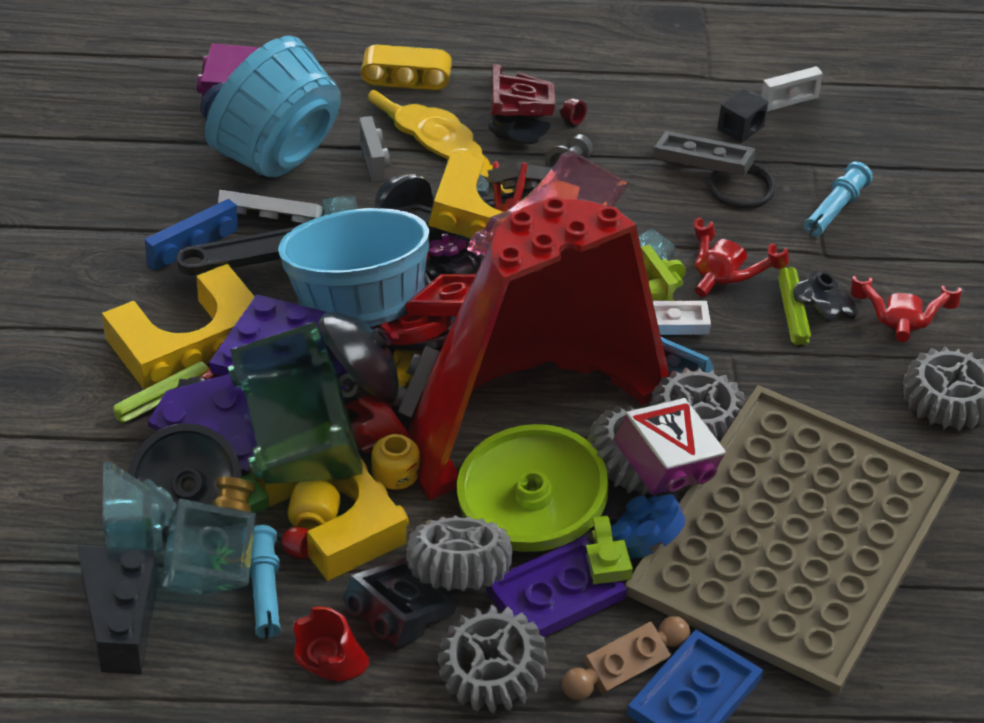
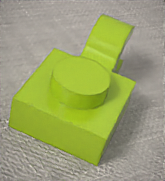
M608 516L594 517L592 520L595 531H592L594 544L586 545V557L593 584L632 579V566L625 540L613 541Z

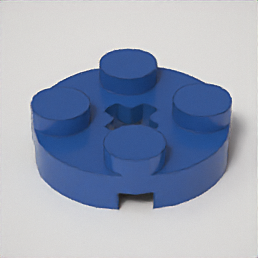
M672 494L655 496L646 499L643 495L637 496L627 503V511L611 526L613 541L625 540L629 558H642L652 554L653 551L650 547L660 541L664 547L672 542L683 529L685 516L682 513L681 506Z

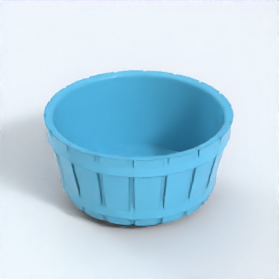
M283 36L279 39L276 38L250 54L223 84L207 116L205 125L206 142L221 155L232 158L253 169L259 175L266 177L284 175L306 160L328 134L340 109V90L336 82L328 76L315 59L312 51L298 37Z
M365 208L327 214L292 229L280 241L278 251L283 269L288 274L297 296L298 305L325 312L342 313L361 320L369 327L390 322L406 315L405 304L425 287L426 258L429 251V228L421 218H417L418 216L394 209Z

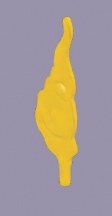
M372 90L368 94V100L386 112L394 120V126L398 130L413 135L419 143L433 153L449 160L453 150L483 159L484 162L479 178L489 182L487 170L493 169L492 165L482 155L481 147L473 141L471 130L460 123L455 115L443 109L429 108L419 104L400 106L397 103L394 104L376 90ZM501 185L502 194L514 192L512 189H503V185Z

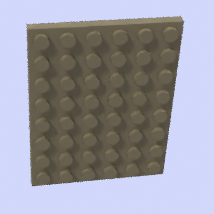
M757 385L720 441L726 453L717 468V474L707 483H695L690 486L679 503L685 516L683 529L665 547L661 541L650 547L653 553L643 557L633 572L632 579L628 580L625 585L627 587V596L666 615L680 617L688 625L839 696L953 490L960 471Z

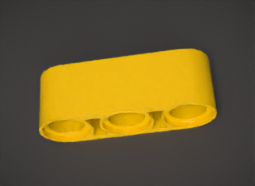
M372 45L365 50L360 74L366 83L376 86L441 90L449 83L452 59L447 52L439 49Z

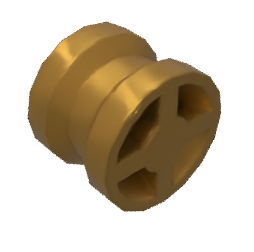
M218 477L216 480V488L219 490L218 497L213 500L211 509L229 515L249 516L251 506L248 503L249 495L254 492L255 484L240 478Z

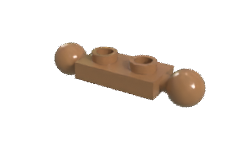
M670 616L661 622L657 632L650 621L588 654L582 659L587 670L572 668L563 676L562 689L570 699L583 700L592 693L594 684H596L601 695L671 657L666 646L670 648L681 647L690 636L689 625L680 617Z

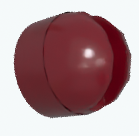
M578 99L565 100L563 108L559 111L562 119L573 125L581 124L587 114L585 102Z

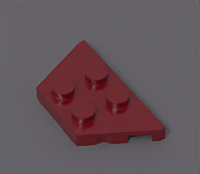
M493 64L491 73V115H532L536 117L553 115L555 108L554 83L537 79L518 72L516 77L501 74L503 66Z

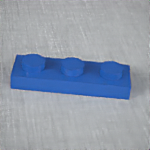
M230 199L224 200L146 238L147 265L155 272L177 261V254L186 247L216 242L238 231L237 205Z

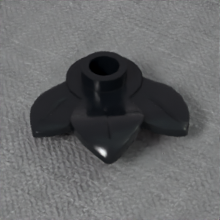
M492 115L488 121V128L499 137H508L510 140L521 144H535L539 142V137L548 132L551 124L529 117L530 115Z
M812 271L805 281L798 282L794 287L795 301L806 304L812 303L826 322L833 320L840 312L851 319H854L857 315V307L853 299L838 287L835 278L828 272Z

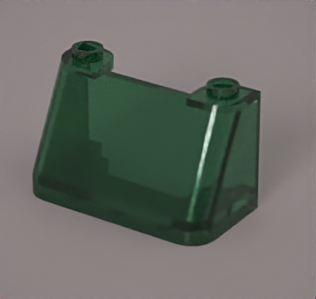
M315 321L230 350L233 365L228 366L229 375L234 387L241 386L246 395L258 446L254 448V456L249 457L250 467L255 479L262 478L265 484L349 479L364 473L337 369Z

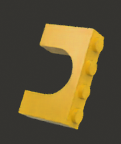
M452 150L434 200L428 226L485 243H491L496 230L511 213H505L492 208L479 196L477 185L484 162L483 159ZM548 179L541 201L549 197L577 199L580 188Z
M228 264L197 275L198 301L213 318L208 325L199 330L188 333H171L161 330L150 322L135 301L102 313L105 339L143 389H147L198 362L209 363L255 296Z
M324 424L249 458L250 473L269 496V507L290 498L295 485L299 482L314 478L327 481L354 501L355 504L346 513L307 531L308 557L327 581L406 544L409 520L405 510L400 505L396 506L388 497L384 485L372 478L364 461L352 454L344 437L340 434L337 435L328 424Z

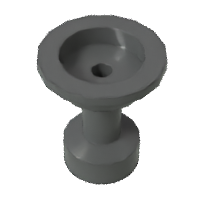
M577 134L568 141L567 147L554 146L550 148L545 155V166L562 169L564 182L575 179L580 170L579 161L586 160L593 153L592 141L583 134Z

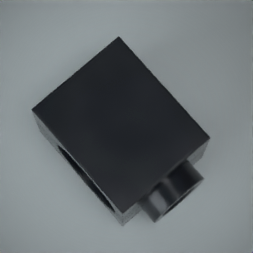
M743 88L721 104L717 129L743 143L765 126L768 101Z

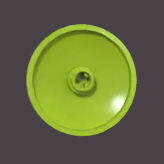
M532 424L503 430L488 437L476 446L461 466L457 479V495L463 518L470 516L471 519L476 520L483 518L486 523H496L498 528L506 530V535L510 537V545H512L513 551L537 552L561 547L585 534L593 526V518L600 517L603 513L609 490L605 463L602 457L597 455V449L592 447L590 442L582 436L561 427Z

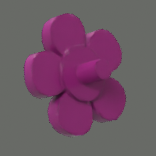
M442 234V241L432 240L429 242V253L432 256L456 255L459 253V250L467 246L466 240H457L456 236Z

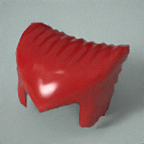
M367 393L362 398L351 401L345 406L344 411L352 409L358 413V416L351 420L347 427L364 454H371L375 443L388 435L399 434L411 439L405 426L392 410L390 403L383 402Z
M317 606L311 608L308 616L294 621L292 631L296 639L294 649L295 662L309 672L327 680L341 682L351 680L363 674L369 666V657L355 639L344 615L332 608Z

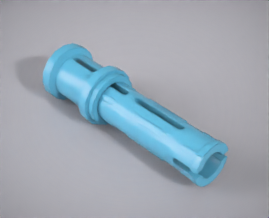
M856 161L851 162L846 167L845 175L833 182L832 192L804 222V229L808 234L817 226L812 236H820L846 204L856 201L860 190L867 187L873 180L869 167Z
M256 525L245 530L242 535L243 544L246 548L252 535L249 568L245 569V571L252 577L256 621L255 633L258 637L264 638V628L267 627L268 638H273L281 632L275 574L280 567L279 558L275 555L274 545L277 542V532L270 526Z

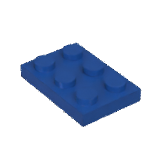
M695 630L630 702L627 708V716L638 723H725L760 682L763 670L700 631Z

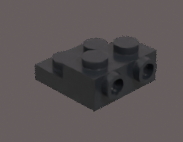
M406 557L351 575L343 598L346 609L351 615L359 616L371 625L372 631L377 638L386 639L395 647L423 637L427 624L453 615L458 605V601L442 587L433 588L432 583H421L420 578L412 576V570L408 568Z

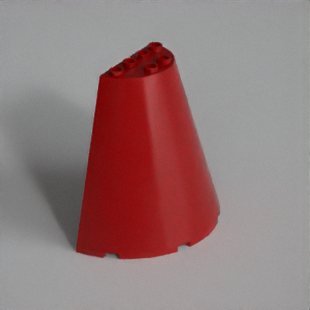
M549 197L544 201L527 205L512 212L496 230L427 379L409 424V435L418 445L420 452V471L417 482L429 501L457 489L459 472L454 467L450 454L471 392L482 384L507 373L531 369L545 362H555L558 368L575 370L588 374L595 370L601 371L606 376L611 377V383L625 390L641 405H644L651 401L652 392L655 390V386L659 385L662 377H670L637 227L633 221L623 215L617 208L586 200Z

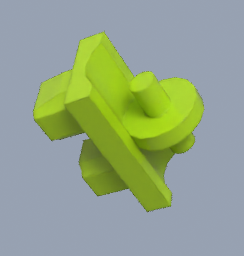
M650 244L642 246L641 250L653 301H674L672 297L674 291L684 283L682 280L686 273L684 265L679 260H661Z

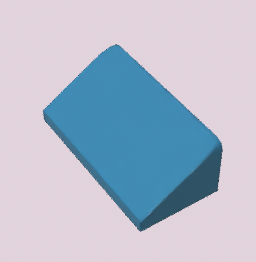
M661 337L668 371H676L681 374L685 367L691 372H696L700 367L702 372L709 373L714 369L709 357Z

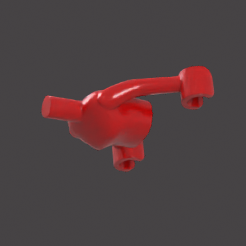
M697 218L694 221L696 238L700 241L699 253L694 266L699 275L703 277L696 286L695 292L701 297H705L716 283L726 285L739 283L754 277L770 267L782 269L789 264L788 248H784L782 253L777 254V246L773 243L768 246V258L746 269L739 270L747 259L745 249L730 240L719 239L713 248L709 250L710 241L715 238L714 223L710 222L704 228L702 218Z
M857 276L852 277L851 295L858 299L869 298L880 323L896 331V339L899 342H907L910 338V332L926 328L941 307L955 309L960 304L962 288L958 287L957 291L951 292L946 290L945 286H941L940 296L928 304L924 313L922 311V299L905 293L890 295L887 298V308L885 309L884 300L872 287V278L862 282L856 279Z

